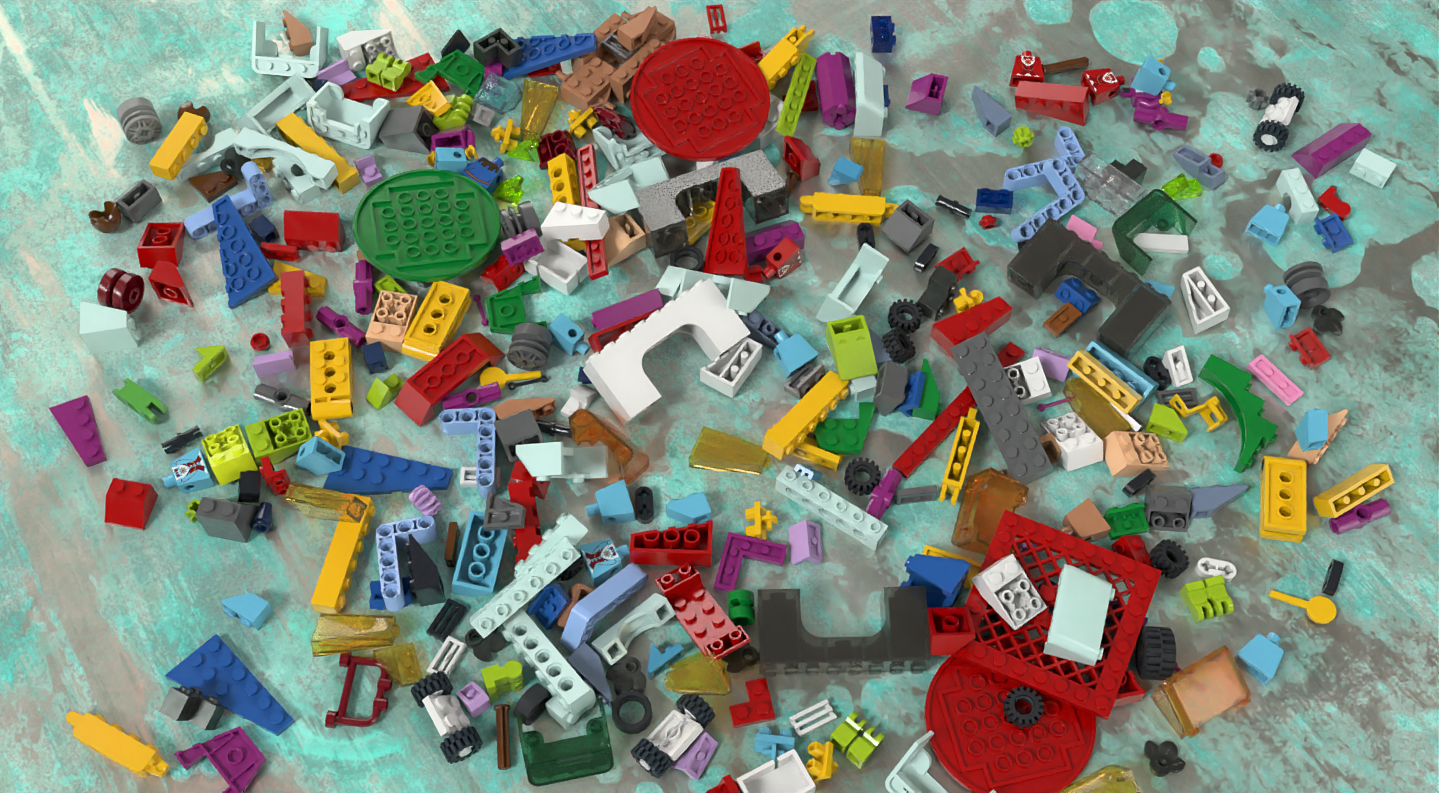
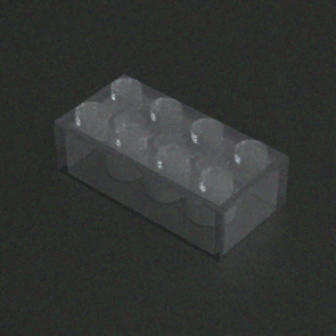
M1091 151L1077 163L1074 177L1083 189L1085 196L1100 205L1104 210L1110 212L1125 224L1130 223L1140 213L1148 193L1147 189Z

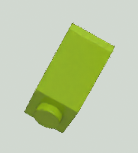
M1154 404L1144 431L1156 433L1158 436L1182 444L1188 431L1175 410L1164 404Z

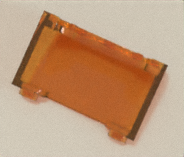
M578 409L568 417L571 439L575 444L579 446L581 442H589L590 445H594L600 440L614 453V459L620 465L619 471H621V476L618 480H624L626 487L648 469L650 464L648 455L605 417L587 409Z
M992 467L973 474L965 486L951 543L958 548L986 555L1004 510L1006 509L1014 513L1016 508L1025 505L1028 500L1029 487ZM1011 548V551H1010L1009 555H1011V554L1014 555V551H1013L1012 548Z
M1224 645L1164 680L1150 698L1182 740L1187 736L1191 739L1201 732L1199 728L1204 723L1232 706L1236 707L1239 705L1240 708L1246 706L1251 702L1249 698L1252 694L1231 651Z

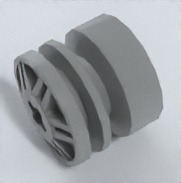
M135 97L124 101L118 107L117 117L128 141L133 144L142 145L159 138L163 127L151 101L146 98Z

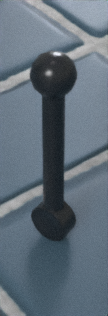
M543 375L538 379L520 383L510 382L508 388L509 390H515L519 386L537 382L545 383L547 377Z

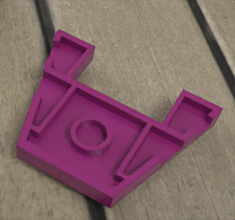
M240 726L214 736L213 739L202 744L197 743L192 745V748L174 753L186 770H189L207 756L229 785L222 793H244L267 760Z

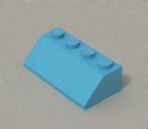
M1100 340L1091 341L1086 348L1088 353L1143 397V400L1132 412L1133 414L1147 402L1160 385Z
M470 511L452 581L451 593L468 597L490 595L493 593L508 529L486 531L483 528L485 516L483 512Z

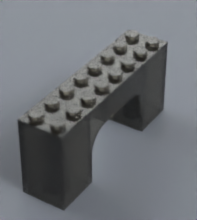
M761 149L635 190L641 206L631 209L632 219L646 234V244L655 259L689 248L685 218L694 215L693 213L698 214L705 211L704 208H699V206H703L707 210L714 207L708 201H716L721 168L736 167L740 169L743 207L756 225L789 214L787 185Z
M1051 217L1044 222L1007 265V280L1035 300L1043 294L1056 278L1063 275H1072L1081 279L1109 299L1116 309L1098 329L1096 340H1100L1128 362L1163 323L1170 312L1172 301H1170L1166 294L1157 292L1150 283H1144L1137 274L1128 272L1120 262H1114L1104 251H1098L1091 242L1082 240L1075 231L1068 230L1059 220H1054Z
M883 587L879 599L881 630L872 636L866 637L814 636L804 628L801 621L800 589L758 590L756 605L759 674H764V677H775L776 674L794 677L800 673H806V676H817L818 673L837 676L839 673L848 672V675H859L860 672H869L870 675H879L881 672H890V674L897 675L902 674V671H911V674L923 673L931 662L926 587Z

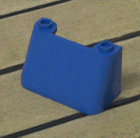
M915 554L914 557L910 555L904 564L907 567L906 572L910 576L907 582L903 581L899 586L898 591L900 594L898 600L925 617L927 608L953 607L963 590L971 564L962 559Z

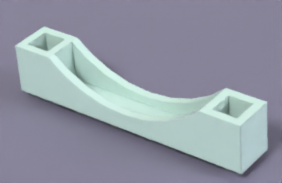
M244 127L232 141L236 152L250 159L273 157L298 165L308 175L312 184L326 190L338 176V171L333 161L320 158L318 155L308 153L299 147H293L284 141H278L270 135L259 133L255 129Z

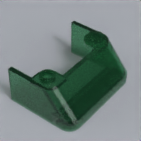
M1154 189L1114 222L1112 233L1119 256L1138 274L1143 276L1153 259L1136 245L1133 239L1140 233H1144L1152 225L1163 232L1173 227L1181 235H1186L1188 238L1198 221L1164 191Z
M602 697L598 698L601 717L588 721L586 725L587 735L544 743L543 735L540 732H525L522 716L517 714L518 733L527 778L531 785L539 787L607 773L613 768L614 759Z

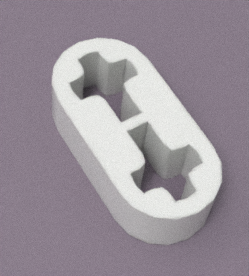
M1201 558L1195 567V571L1200 577L1207 579L1222 575L1226 583L1230 582L1237 572L1232 563L1212 558ZM1204 564L1207 565L1208 571H1205L1204 567H1202ZM1224 569H1227L1228 576L1225 575Z

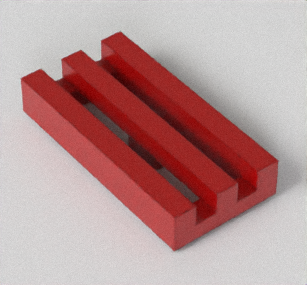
M707 5L706 13L710 34H714V31H717V33H720V31L727 33L723 5ZM710 9H713L716 27H713ZM716 9L720 11L722 26H719Z
M262 242L260 245V249L267 259L300 262L301 256L299 251H297L298 248L295 246Z

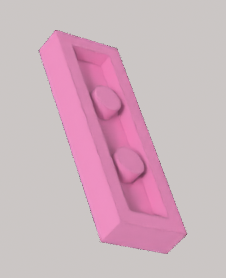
M1262 354L1248 364L1247 369L1288 407L1303 396L1304 392Z

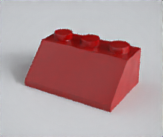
M284 210V240L286 245L295 246L298 250H310L313 252H342L346 233L339 213Z

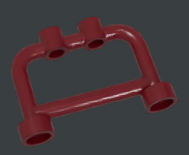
M342 650L339 666L348 669L338 711L328 710L325 727L333 729L336 728V725L370 727L379 720L381 711H387L388 698H384L385 692L391 691L393 679L389 678V667L381 659L353 656L351 651ZM357 665L379 667L381 670L377 683L376 697L373 701L372 715L367 719L345 717Z

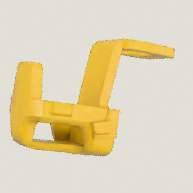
M1177 394L1169 401L1175 412L1183 418L1199 413L1209 426L1206 430L1207 433L1222 426L1228 420L1216 396L1207 400L1204 404L1189 410ZM1176 401L1180 404L1181 409L1177 407ZM1211 412H1213V414L1219 420L1218 422L1215 423L1213 419L1210 417Z

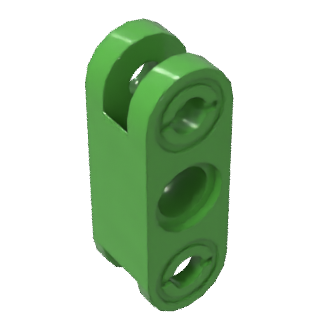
M128 378L124 380L125 386L121 390L115 389L112 391L118 400L151 424H155L158 421L157 416L150 411L151 408L162 415L168 411L167 407L160 400Z

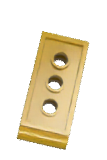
M444 281L433 282L404 337L402 354L430 362L451 344L472 303V299L469 297L470 290Z
M348 337L310 342L311 413L314 422L320 419L332 420L354 417L353 353Z
M1263 455L1260 470L1259 538L1301 543L1303 535L1306 533L1305 460Z

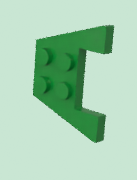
M457 49L441 58L438 63L427 66L422 72H416L415 79L426 85L439 75L464 90V94L472 97L475 102L485 74V67Z
M539 275L533 276L532 280L527 282L522 281L518 283V286L512 289H504L486 297L491 333L513 335L516 325L526 323L522 296L541 293ZM546 321L533 323L543 326L547 329Z
M859 402V419H825L823 422L820 421L813 431V437L818 448L832 454L860 455L876 410L874 402Z

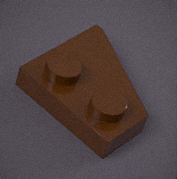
M222 171L188 178L189 183L208 203L238 185V181L233 175H226Z

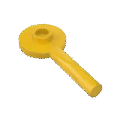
M489 367L481 373L480 384L484 386L498 382L500 390H502L506 382L540 378L541 371L505 374L498 367Z
M1272 589L1269 592L1268 597L1306 609L1308 617L1315 623L1328 624L1336 616L1334 603L1326 597L1315 596L1309 601H1305Z

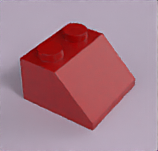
M788 135L785 136L783 160L792 171L800 175L799 181L802 183L819 175L821 163L811 153L810 147L805 145L801 139Z
M158 260L148 277L158 298L193 308L194 303L176 265L172 262Z
M113 478L106 493L105 523L144 531L158 497L152 485Z
M969 607L927 608L925 630L931 655H952L975 638Z

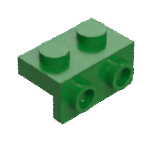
M1130 503L1126 507H1112L1106 511L1103 518L1111 528L1108 533L1110 541L1120 539L1124 535H1138L1149 532L1150 528L1143 513L1144 503Z

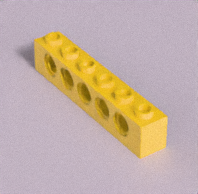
M566 153L548 161V175L551 182L550 188L553 195V204L561 202L582 206L575 161ZM571 238L568 241L562 242L576 252L586 248L585 240L579 241V238Z

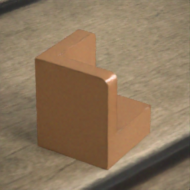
M1049 433L1039 436L1038 438L1050 462H1058L1062 451L1053 434Z

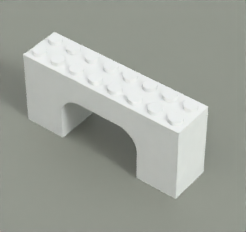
M711 278L706 281L701 279L693 288L682 292L675 301L674 299L669 301L660 311L659 309L656 310L647 320H642L636 324L635 328L630 332L628 330L619 336V339L615 341L616 343L614 341L610 342L600 354L597 351L585 362L584 373L623 426L662 397L643 371L642 358L644 354L670 336L677 333H685L697 341L711 362H713L714 359L726 353L728 349L750 334V331L733 309L726 308L727 300Z

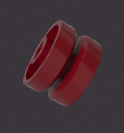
M111 268L104 274L99 283L97 291L99 304L127 311L128 314L133 313L143 299L145 291L144 280L139 275L127 273L118 268Z

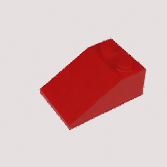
M184 222L148 223L137 246L140 268L153 269L158 260L172 262L176 267L179 266L182 259L186 229Z

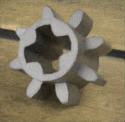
M1257 88L1254 91H1249L1245 102H1248V106L1251 109L1258 110L1260 107L1265 108L1269 97L1266 96V91Z

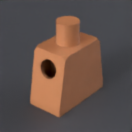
M1088 498L1065 515L1062 522L1064 528L1059 531L1087 542H1093L1106 538L1111 528L1091 499Z

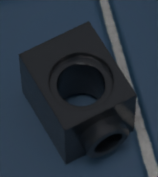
M252 470L240 472L238 502L259 503L261 473Z

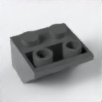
M142 179L135 182L113 202L118 205L120 212L136 224L162 202V199L156 187Z
M907 199L895 209L881 232L909 253L932 233L935 220Z
M886 361L878 370L873 398L875 406L884 417L899 404L903 403L906 396L904 390L908 383V368L890 361Z
M530 408L493 422L505 456L510 463L519 460V457L516 455V445L545 443Z
M1146 484L1144 513L1150 530L1187 532L1192 496L1187 487Z

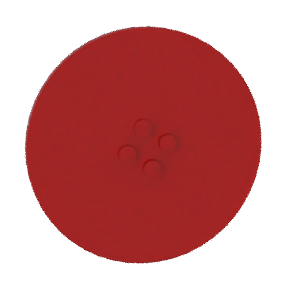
M692 37L664 44L642 61L632 80L630 105L634 120L640 131L657 148L680 159L710 162L734 156L745 150L758 138L768 119L770 92L764 74L757 64L743 51L716 39Z
M986 638V639H983V641L985 642V641L991 640V639H993V638ZM1015 638L1017 645L1026 642L1025 639ZM1009 639L1000 642L1004 650L1013 647ZM996 644L990 645V647L998 650ZM1034 645L1037 653L1044 651V646ZM1029 647L1020 650L1024 658L1033 655ZM1016 652L1009 654L1018 658ZM952 655L944 661L935 673L930 683L924 706L926 733L929 731L934 733L929 739L932 751L945 771L956 782L972 793H989L993 789L997 793H1060L1076 780L1089 761L1096 737L1095 715L1037 691L1036 696L1040 695L1042 698L1041 702L1044 703L1042 708L1044 710L1039 721L1027 729L1026 726L1023 729H1019V725L1014 727L1012 726L1013 722L1010 721L1008 723V717L1003 715V702L1007 694L1014 688L1018 689L1020 686H1023V689H1026L1027 687ZM1049 655L1040 658L1044 667L1053 664ZM1056 656L1058 662L1063 660L1061 657ZM1036 660L1029 662L1033 665L1038 666ZM1069 664L1061 666L1064 675L1073 673ZM1056 668L1050 670V672L1058 675ZM1076 677L1070 679L1079 683ZM1020 700L1015 703V709L1018 713L1027 715L1031 712V706L1028 702Z

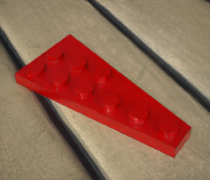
M429 52L407 60L406 62L411 64V71L403 79V83L396 92L383 87V85L380 86L368 81L367 77L341 86L344 98L363 103L364 100L374 99L375 101L377 98L384 97L394 99L412 96L425 86V84L415 79V73L418 71L422 72L427 66L434 65L435 62ZM437 75L432 80L439 90L444 89V92L450 91L449 85L443 77Z
M736 167L721 168L703 273L722 276H748L740 169Z

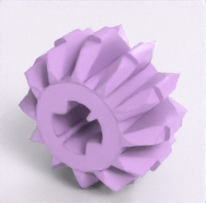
M424 485L416 487L409 495V500L423 516L433 517L442 508L440 501Z

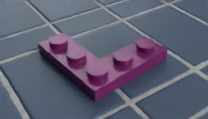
M728 532L714 589L727 593L735 590L743 558L783 567L787 545Z

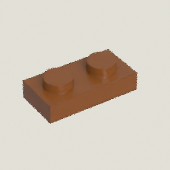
M1067 302L1048 318L1042 327L1057 338L1075 323L1082 313Z

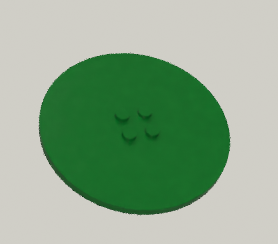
M416 169L393 175L371 188L356 208L353 219V231L356 244L362 255L380 271L406 281L438 282L453 279L472 271L492 254L500 238L501 216L492 195L479 183L467 176L448 170Z

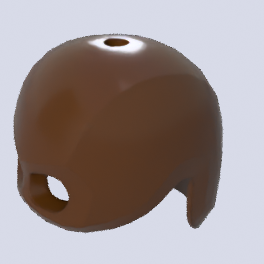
M188 100L180 105L177 112L178 121L184 112L204 117L206 123L209 122L211 117L207 107L201 106L195 109L193 103Z
M105 201L104 211L92 210L88 216L92 226L97 231L112 233L121 224V212L115 202Z

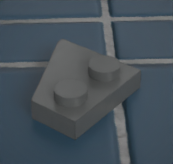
M488 492L483 528L486 531L524 528L526 516L524 506L512 503L506 498H500L494 493Z

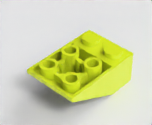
M238 424L229 426L219 433L208 435L205 439L201 440L220 486L239 479L240 472L258 470Z

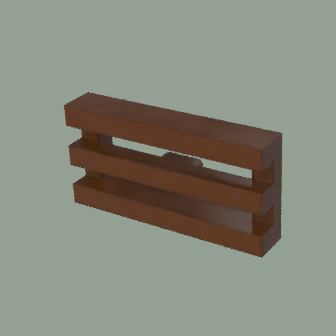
M450 522L448 527L444 555L447 567H455L460 533L457 522Z

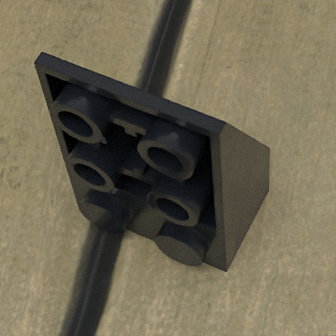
M408 534L409 542L406 543V551L410 558L408 569L412 576L410 587L414 593V599L419 600L421 607L445 603L444 586L437 566L412 534Z

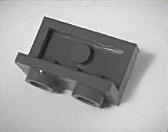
M808 362L783 386L784 391L801 400L826 375L824 365L819 364L816 367Z

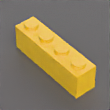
M784 37L757 64L764 74L769 91L775 87L776 82L787 74L792 66L799 62L801 57L799 50Z
M184 112L149 162V166L155 176L173 181L176 175L180 173L185 162L189 160L191 153L197 148L200 140L207 133L208 127L204 117Z
M1085 349L1078 350L1066 365L1125 415L1132 413L1143 400L1141 395Z
M1370 464L1312 500L1319 517L1336 518L1395 483L1388 464Z

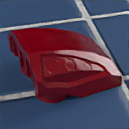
M598 106L593 108L597 119L603 121L601 125L610 129L611 133L614 130V133L620 139L624 140L627 136L633 138L636 135L635 125L629 118L610 108Z
M567 129L563 131L556 130L553 133H547L533 140L537 149L541 170L548 169L547 162L563 153H566L573 160L577 159L576 146Z

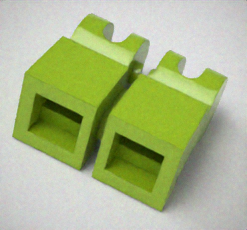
M381 52L377 56L376 61L372 65L368 64L365 68L367 79L396 92L403 83V79L409 75L411 64Z
M463 94L460 97L456 95L445 96L451 107L446 113L439 117L434 116L433 123L440 131L465 125L468 114H470L471 108L474 105V99L469 95Z
M1222 575L1204 579V581L1199 580L1185 584L1179 591L1186 606L1189 607L1195 622L1203 621L1204 617L1207 620L1212 619L1214 615L1220 617L1223 615V612L1226 615L1234 612L1233 602L1227 594Z
M508 661L502 667L495 664L481 669L484 686L491 703L499 700L498 695L508 691L518 692L525 685L522 665L518 661Z
M854 711L830 734L829 741L842 754L847 751L846 757L861 769L886 736L883 733H879L877 737L873 738L872 735L876 728L871 726L863 733L862 738L860 736L857 737L860 732L864 731L868 721L864 718L860 723L856 724L855 722L860 714Z

